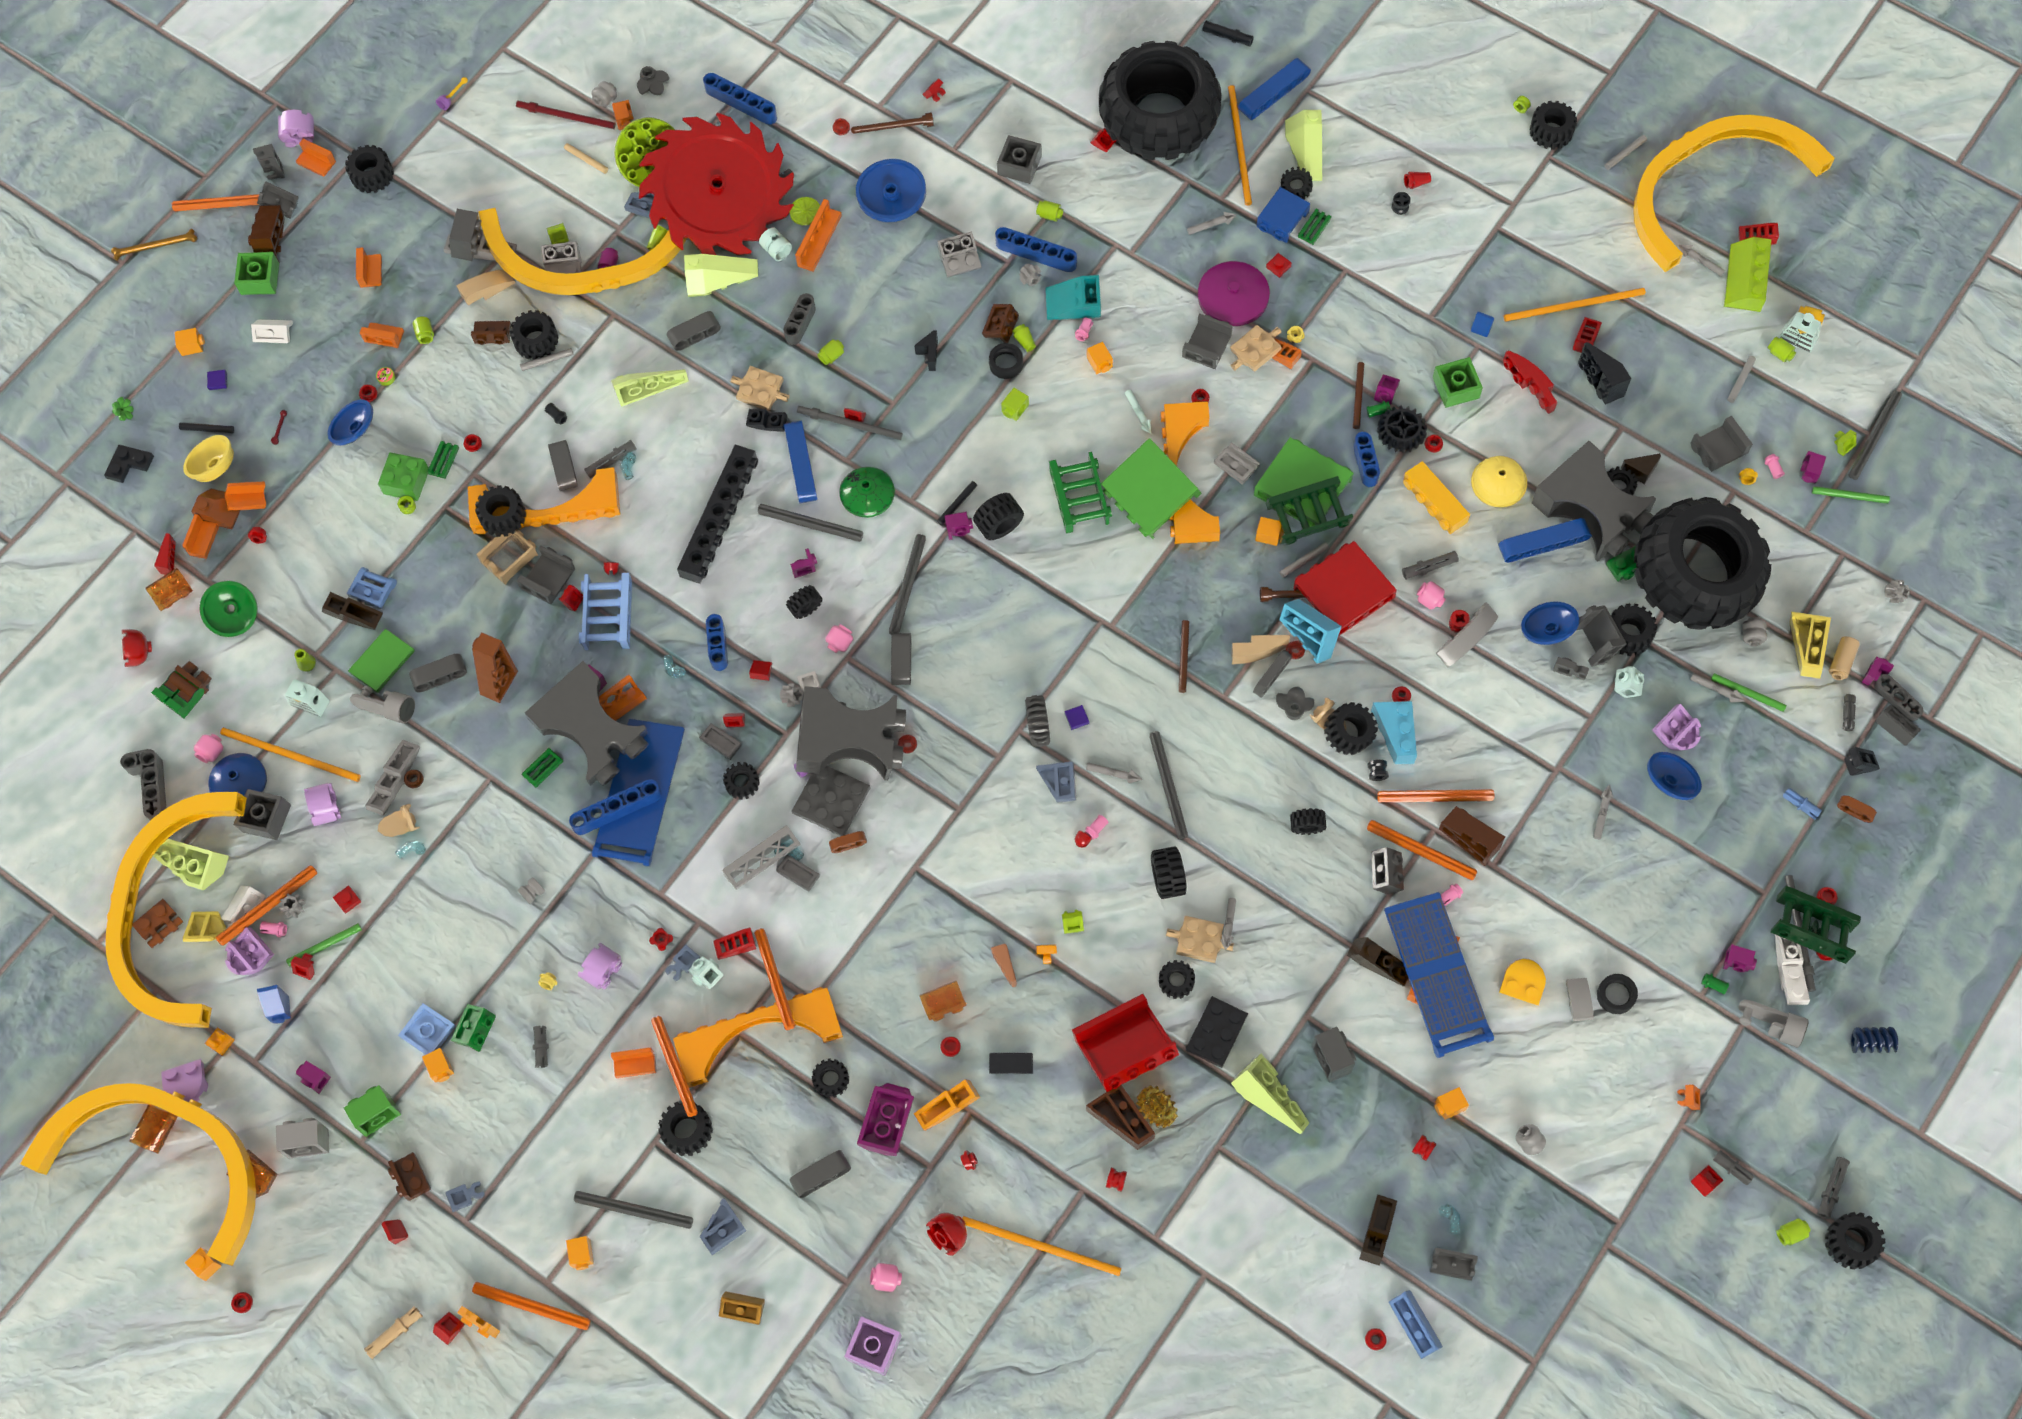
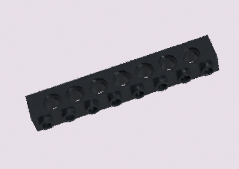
M734 445L677 568L679 577L699 584L703 578H706L710 562L714 561L717 546L720 547L723 540L722 535L729 528V520L736 513L738 501L743 498L745 485L749 484L751 480V472L758 465L755 450ZM703 544H709L706 547H701ZM698 559L701 560L699 563H694Z

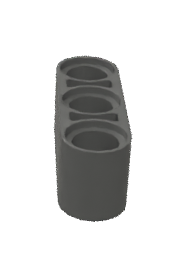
M805 293L800 295L784 325L785 340L789 345H797L801 341L816 311L814 298L811 294Z
M707 311L671 328L667 332V337L676 351H680L720 331L721 326L713 312Z
M563 440L548 444L559 490L564 491L578 487L567 441Z
M892 633L891 685H911V633Z
M452 654L410 671L409 676L415 692H424L466 675L467 670L461 654Z
M838 1150L795 1174L789 1181L798 1197L803 1198L851 1170V1166L842 1150Z

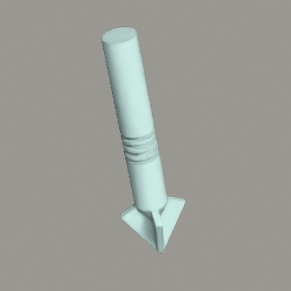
M1127 390L1125 395L1141 422V429L1152 433L1151 420L1146 418L1133 392Z

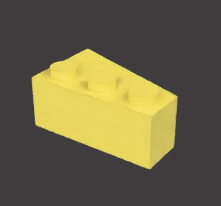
M1791 612L1789 623L1800 676L1821 678L1831 617Z

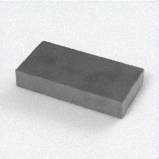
M712 723L699 737L702 742L729 760L732 759L742 746L739 741Z
M788 854L776 869L777 873L808 892L820 877L819 873Z

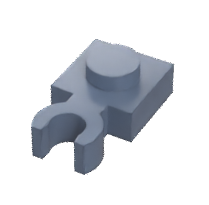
M685 945L672 959L675 965L667 967L665 972L669 975L672 971H676V975L673 977L676 982L681 978V972L684 970L686 973H689L688 970L692 967V964L701 957Z
M480 1182L473 1183L469 1189L463 1184L445 1192L452 1212L472 1205V1198L481 1199L485 1196L484 1191L481 1193L474 1191L477 1187L481 1186Z

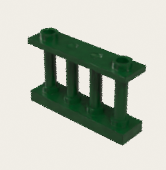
M1338 476L1267 499L1265 503L1267 510L1273 509L1277 512L1285 534L1279 541L1280 545L1284 543L1290 545L1297 542V539L1337 526L1344 528L1350 525L1353 514L1344 515L1336 494V490L1341 483ZM1324 492L1329 494L1337 519L1327 521L1318 498L1319 494ZM1302 499H1311L1320 524L1312 527L1309 526L1301 505ZM1289 503L1294 505L1302 530L1293 533L1283 509L1284 505Z
M1787 885L1777 895L1776 902L1785 905L1782 920L1780 919L1773 926L1770 933L1844 964L1856 954V950L1847 947L1849 932L1851 933L1857 927L1861 916ZM1792 909L1803 913L1801 927L1790 923ZM1811 917L1822 921L1820 935L1809 931ZM1830 925L1841 929L1839 943L1828 939Z

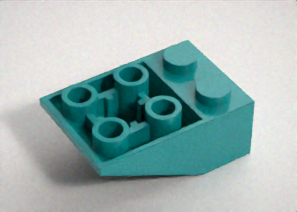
M1099 275L1079 276L1045 288L1047 320L1101 317Z

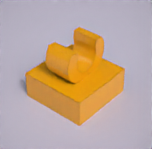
M1056 944L1037 945V954H1043V964H1051V954H1057Z
M217 1027L205 1044L223 1056L235 1039Z

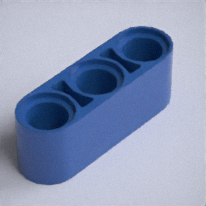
M1359 432L1354 441V453L1361 481L1365 486L1373 487L1378 483L1380 475L1377 456L1371 435L1367 432Z
M711 614L706 619L708 657L712 668L716 671H722L728 666L725 626L720 615ZM713 624H719L717 627H712ZM717 640L721 641L719 644H713ZM716 658H722L721 661H714Z

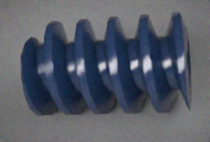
M1856 1027L1851 1034L1852 1052L1857 1053V1049L1860 1048L1861 1053H1865L1866 1047H1868L1869 1053H1873L1874 1047H1876L1877 1052L1881 1053L1884 1047L1886 1053H1889L1891 1047H1893L1896 1053L1898 1050L1897 1032L1893 1027H1888L1887 1029L1885 1027H1880L1879 1029L1876 1027L1871 1029L1868 1027L1862 1029Z

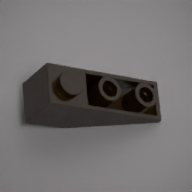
M1368 937L1355 938L1347 954L1349 958L1359 965L1401 986H1405L1408 975L1401 960Z

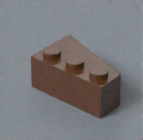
M280 205L259 206L258 212L255 214V222L252 224L251 235L248 236V243L252 246L254 253L273 252L277 260V252H281V246H278L279 238H283L285 221Z
M1457 806L1447 815L1439 827V830L1484 866L1497 854L1505 839L1504 835Z
M1122 1085L1105 1092L1086 1105V1111L1137 1150L1155 1139V1132Z

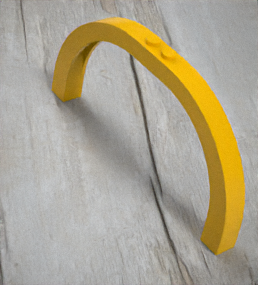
M1735 115L1710 121L1691 132H1686L1679 140H1673L1647 166L1640 180L1634 200L1633 214L1638 236L1646 251L1664 272L1680 263L1683 253L1663 232L1655 216L1653 208L1654 187L1661 176L1671 167L1716 141L1746 137L1774 143L1795 155L1816 177L1830 169L1835 158L1814 137L1782 120L1759 115Z
M496 208L478 211L487 246L501 268L520 283L551 294L579 295L592 292L598 293L602 290L617 289L620 286L636 283L660 271L681 250L671 241L668 230L658 245L633 261L580 273H555L539 269L527 263L510 248L502 234ZM687 238L683 239V245L685 244Z
M212 792L195 795L183 799L160 812L134 838L121 861L111 894L110 910L107 914L108 921L105 936L106 956L110 973L116 986L128 1002L144 1014L168 1024L181 1027L209 1028L212 1008L204 1004L163 1001L153 995L138 977L132 961L130 938L140 882L154 853L176 831L205 818L244 816L247 798L238 792Z
M132 1083L114 1084L91 1090L67 1103L45 1123L20 1163L35 1172L47 1175L67 1139L79 1126L94 1115L106 1109L124 1104L153 1105L200 1127L214 1140L224 1157L229 1175V1202L222 1226L207 1255L224 1264L233 1266L247 1238L253 1220L256 1184L253 1166L245 1146L237 1134L223 1120L200 1108L201 1103L190 1099L189 1102L185 1101V1096L176 1091L170 1094L155 1087Z

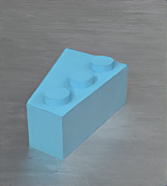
M1300 599L1285 603L1279 619L1294 637L1297 636L1303 643L1302 647L1311 652L1315 657L1313 660L1317 664L1330 659L1342 626Z
M1412 701L1373 702L1371 713L1374 714L1377 720L1378 728L1386 741L1385 744L1394 764H1414L1417 751Z

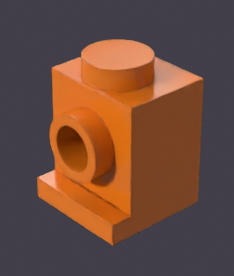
M629 100L612 104L618 129L623 130L625 126L631 123V120H634Z

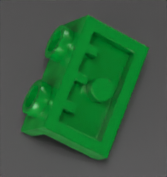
M1636 546L1606 562L1607 567L1618 582L1622 579L1627 581L1635 575L1634 573L1637 569L1636 563H1634Z
M467 1004L450 1041L480 1052L496 1015L485 1008Z

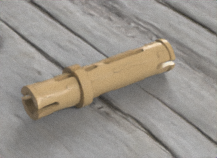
M414 1306L404 1316L397 1318L389 1329L364 1348L367 1355L373 1359L403 1332H408V1328L423 1317V1315Z

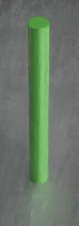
M1815 486L1812 488V494L1887 504L1890 500V496Z
M1714 673L1711 678L1716 683L1734 691L1737 689L1739 693L1782 712L1786 709L1787 705Z
M357 923L286 959V962L290 967L291 961L295 956L302 959L305 953L313 955L361 931L362 928Z

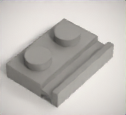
M1232 442L1214 460L1215 465L1242 485L1260 467L1258 461Z

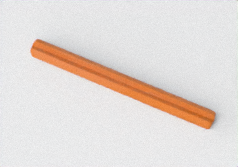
M259 194L173 201L172 209L174 211L259 205L257 204Z
M1492 789L1378 791L1377 793L1378 802L1493 801L1495 797L1494 790Z
M1371 820L1367 826L1368 831L1463 877L1474 880L1477 874L1476 869L1374 820Z
M309 865L217 935L216 940L218 943L224 946L240 934L246 927H249L279 904L280 900L287 897L288 893L291 895L317 875L316 869Z
M760 928L755 930L754 934L785 1030L794 1029L795 1023L765 930Z
M653 1017L651 1019L653 1028L688 1117L696 1116L698 1111L662 1017Z
M475 1282L472 1289L474 1294L583 1330H587L591 1322L589 1318L479 1282Z

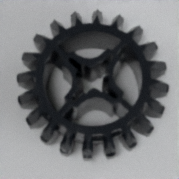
M1402 405L1399 406V409L1393 406L1392 410L1387 409L1378 421V438L1382 440L1383 445L1388 444V450L1395 448V453L1398 450L1404 453L1406 449L1411 452L1413 448L1417 449L1419 444L1422 445L1426 438V421L1422 418L1421 413L1416 414V408L1411 411L1409 406L1406 409H1403Z

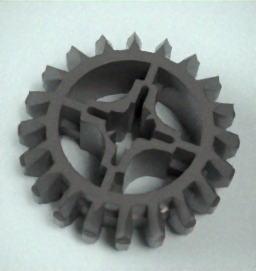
M1032 695L1025 700L1030 742L1033 747H1044V745H1049L1050 743L1046 703L1042 695Z

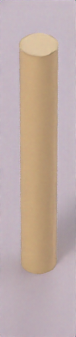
M565 144L564 149L604 174L608 172V167L572 145Z

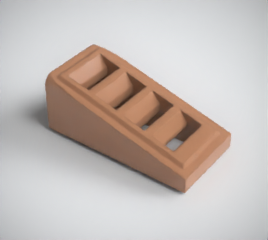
M1002 944L991 947L992 955L1012 987H1016V978L1007 945Z

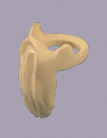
M1325 698V704L1318 706L1313 711V715L1310 714L1312 720L1322 729L1327 728L1324 726L1325 722L1328 720V716L1335 711L1332 709L1335 703L1329 698Z
M411 804L403 805L399 811L384 817L378 825V832L384 836L394 837L419 829L420 826H415L416 819L414 815L409 812Z

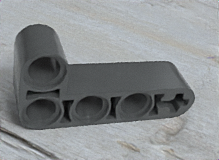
M145 749L124 754L120 759V764L130 775H140L143 813L151 821L166 809L163 761L152 749Z

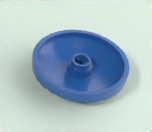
M900 159L878 161L867 167L857 181L856 197L858 204L866 215L878 221L897 222L907 219L915 214L924 203L926 197L925 179L920 170L907 161Z

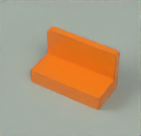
M303 138L299 142L303 152L297 158L296 163L324 177L336 162L332 152Z
M363 247L356 248V280L360 288L382 285L381 254L367 255Z
M372 322L369 323L368 328L361 327L360 335L364 342L394 348L399 347L404 333L403 328Z
M265 482L228 483L225 492L228 511L265 509Z
M194 514L182 544L189 556L207 559L219 529L218 524L203 521L198 514Z
M652 1048L611 1053L616 1078L656 1073L655 1053Z

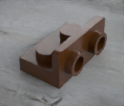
M993 304L982 332L985 338H1000L1003 343L1009 342L1019 317L1012 304Z
M475 321L474 331H471L474 344L510 343L511 322Z
M414 1152L395 1162L393 1160L388 1161L390 1166L388 1168L389 1175L393 1180L396 1179L398 1183L396 1190L401 1198L404 1197L411 1201L431 1190Z

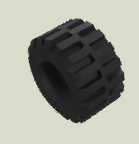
M1548 101L1547 104L1545 102L1542 103L1541 106L1536 108L1530 125V136H1533L1532 140L1534 142L1537 141V145H1543L1546 149L1550 147L1551 150H1555V147L1560 149L1563 145H1568L1572 140L1577 124L1575 111H1572V107H1567L1564 102L1562 104L1559 101ZM1547 123H1555L1560 127H1552Z
M365 145V147L360 146L358 150L352 151V155H348L345 169L354 187L361 192L371 193V191H374L376 193L379 189L382 191L385 189L384 186H388L390 184L389 181H392V175H394L393 167L382 148H377L375 145L371 147L369 145ZM369 167H375L370 171H365Z
M529 310L526 314L524 312L521 313V316H517L515 322L511 323L510 336L516 351L522 357L525 356L526 359L532 357L535 360L538 357L550 355V351L556 349L555 345H558L557 339H559L558 333L551 317L547 316L545 312L540 313L539 310H535V312ZM533 332H542L536 338H527V336Z
M497 485V488L492 486L489 491H483L484 495H479V502L475 504V512L483 529L491 535L495 533L496 537H500L501 534L505 537L508 536V533H516L515 530L521 528L520 524H524V517H526V509L519 494L513 488L510 490L508 486L502 488L501 485ZM499 507H509L508 511L503 515H492Z
M1001 493L988 499L978 508L973 516V522L986 539L996 540L1006 536L1020 524L1024 511L1010 493Z
M1628 603L1625 607L1621 605L1612 612L1611 617L1627 643L1620 650L1619 654L1621 655L1627 653V656H1632L1634 653L1636 656L1640 652H1645L1656 635V619L1651 617L1652 612L1650 610L1647 612L1644 606L1640 608L1638 607L1639 604L1634 603L1631 606ZM1621 625H1634L1640 631V635L1633 636L1627 634Z
M1350 702L1338 707L1328 716V720L1324 725L1327 727L1324 729V734L1328 735L1326 737L1327 742L1330 741V746L1332 748L1336 747L1338 753L1343 751L1344 755L1349 753L1354 755L1368 747L1377 735L1375 733L1378 732V727H1375L1377 720H1373L1374 714L1368 712L1369 708H1363L1360 703L1355 705V702ZM1344 720L1350 721L1356 726L1358 737H1353L1346 732Z
M1177 847L1153 850L1151 852V866L1159 897L1167 899L1185 895L1187 891L1186 876L1181 854Z
M675 1102V1106L672 1108L668 1106L667 1113H662L663 1119L659 1120L658 1123L660 1126L658 1128L661 1135L660 1138L666 1147L674 1154L678 1153L680 1156H685V1154L693 1156L695 1151L697 1154L700 1153V1148L707 1147L706 1142L711 1140L710 1133H713L712 1122L706 1111L695 1103L698 1114L688 1117L683 1103ZM684 1119L695 1120L697 1127L690 1137L678 1138L675 1136V1128L680 1121Z
M1850 1212L1848 1215H1842L1828 1227L1827 1230L1829 1232L1825 1234V1239H1828L1825 1246L1830 1248L1828 1254L1830 1256L1834 1255V1261L1836 1263L1842 1262L1841 1266L1844 1268L1850 1266V1269L1853 1270L1857 1268L1862 1269L1879 1259L1880 1254L1884 1252L1885 1247L1882 1245L1885 1244V1238L1881 1237L1884 1234L1883 1229H1878L1880 1224L1878 1222L1873 1223L1871 1216L1865 1218V1213L1860 1212L1856 1215L1855 1212ZM1847 1230L1856 1231L1862 1236L1865 1243L1863 1252H1857L1848 1246L1845 1239Z

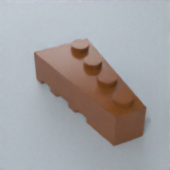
M481 632L472 645L480 695L500 703L518 670L503 642Z

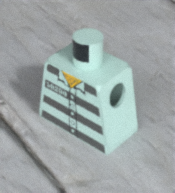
M1797 312L1787 322L1779 338L1782 337L1790 344L1811 353L1819 338L1821 322L1814 319L1811 313L1803 314Z
M296 679L292 681L285 693L290 706L319 717L323 715L330 702L318 688Z

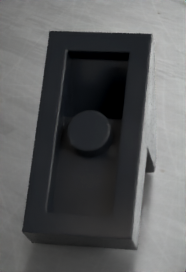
M933 330L914 346L916 355H925V364H928L929 371H936L938 335L937 330Z
M1854 747L1848 750L1850 756L1844 759L1851 776L1880 769L1874 752Z

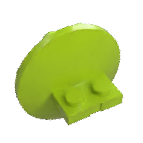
M644 117L636 119L624 127L617 138L614 154L616 165L627 181L640 187L643 180L655 169L653 166L640 167L639 164L647 153L668 145L665 141L655 139V136L665 130H675L670 124L657 118Z

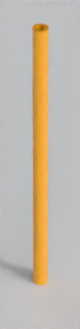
M1230 85L1228 86L1243 194L1245 205L1249 206L1252 204L1236 92L1235 86Z
M1639 288L1505 314L1504 321L1507 322L1645 295L1646 291L1645 288Z
M224 727L220 731L221 735L359 782L361 778L360 774Z
M965 1216L962 1218L966 1226L1117 1276L1120 1275L1122 1269L1120 1267Z

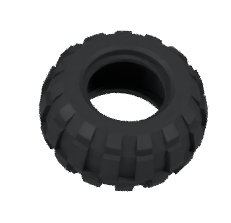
M1149 41L1142 43L1141 47H1132L1120 55L1119 59L1115 62L1113 61L1109 66L1099 88V113L1107 133L1113 141L1116 140L1117 143H1120L1123 150L1133 155L1136 153L1141 154L1143 159L1155 160V158L1165 157V160L1178 158L1181 153L1187 154L1199 148L1201 142L1204 139L1207 140L1221 111V87L1218 79L1215 78L1216 74L1207 60L1205 61L1204 58H1200L1195 50L1188 46H1178L1176 42L1165 41V43ZM1165 93L1178 98L1185 107L1170 113H1152L1140 109L1135 104L1146 95Z
M1703 497L1698 500L1687 498L1661 509L1642 529L1634 554V563H1636L1637 567L1635 577L1638 586L1644 589L1647 594L1645 597L1652 608L1657 606L1664 612L1663 617L1673 623L1680 621L1690 629L1702 630L1710 626L1712 629L1722 628L1745 617L1762 599L1766 589L1765 585L1768 583L1771 575L1772 564H1769L1767 559L1770 549L1765 538L1760 537L1758 525L1752 518L1747 520L1741 514V509L1730 503L1723 505L1720 500L1711 497ZM1692 539L1699 541L1715 551L1725 565L1728 580L1713 582L1703 579L1694 573L1684 558V540Z

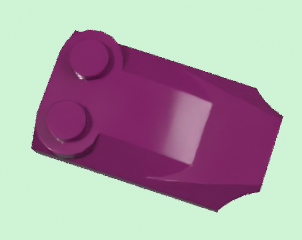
M890 1083L874 1087L858 1137V1146L879 1154L897 1156L914 1100L910 1089Z

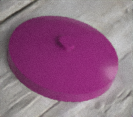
M1228 261L1213 266L1203 275L1198 286V302L1202 311L1213 319L1228 322L1232 326H1243L1254 322L1264 313L1269 303L1270 289L1265 276L1257 268L1244 262Z

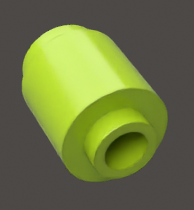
M1046 200L1039 201L1036 215H1040V218L1057 222L1058 219L1062 218L1064 209L1061 208V204Z
M424 316L417 317L412 323L416 339L421 344H428L433 341L434 337L430 319Z
M1776 336L1767 347L1771 354L1784 363L1787 360L1790 362L1796 355V347L1782 337L1778 338Z
M832 339L819 350L817 356L824 365L832 364L844 353V346L839 340Z
M1797 1218L1780 1226V1229L1776 1230V1234L1782 1245L1791 1246L1808 1238L1810 1227L1805 1220L1802 1221L1800 1218Z

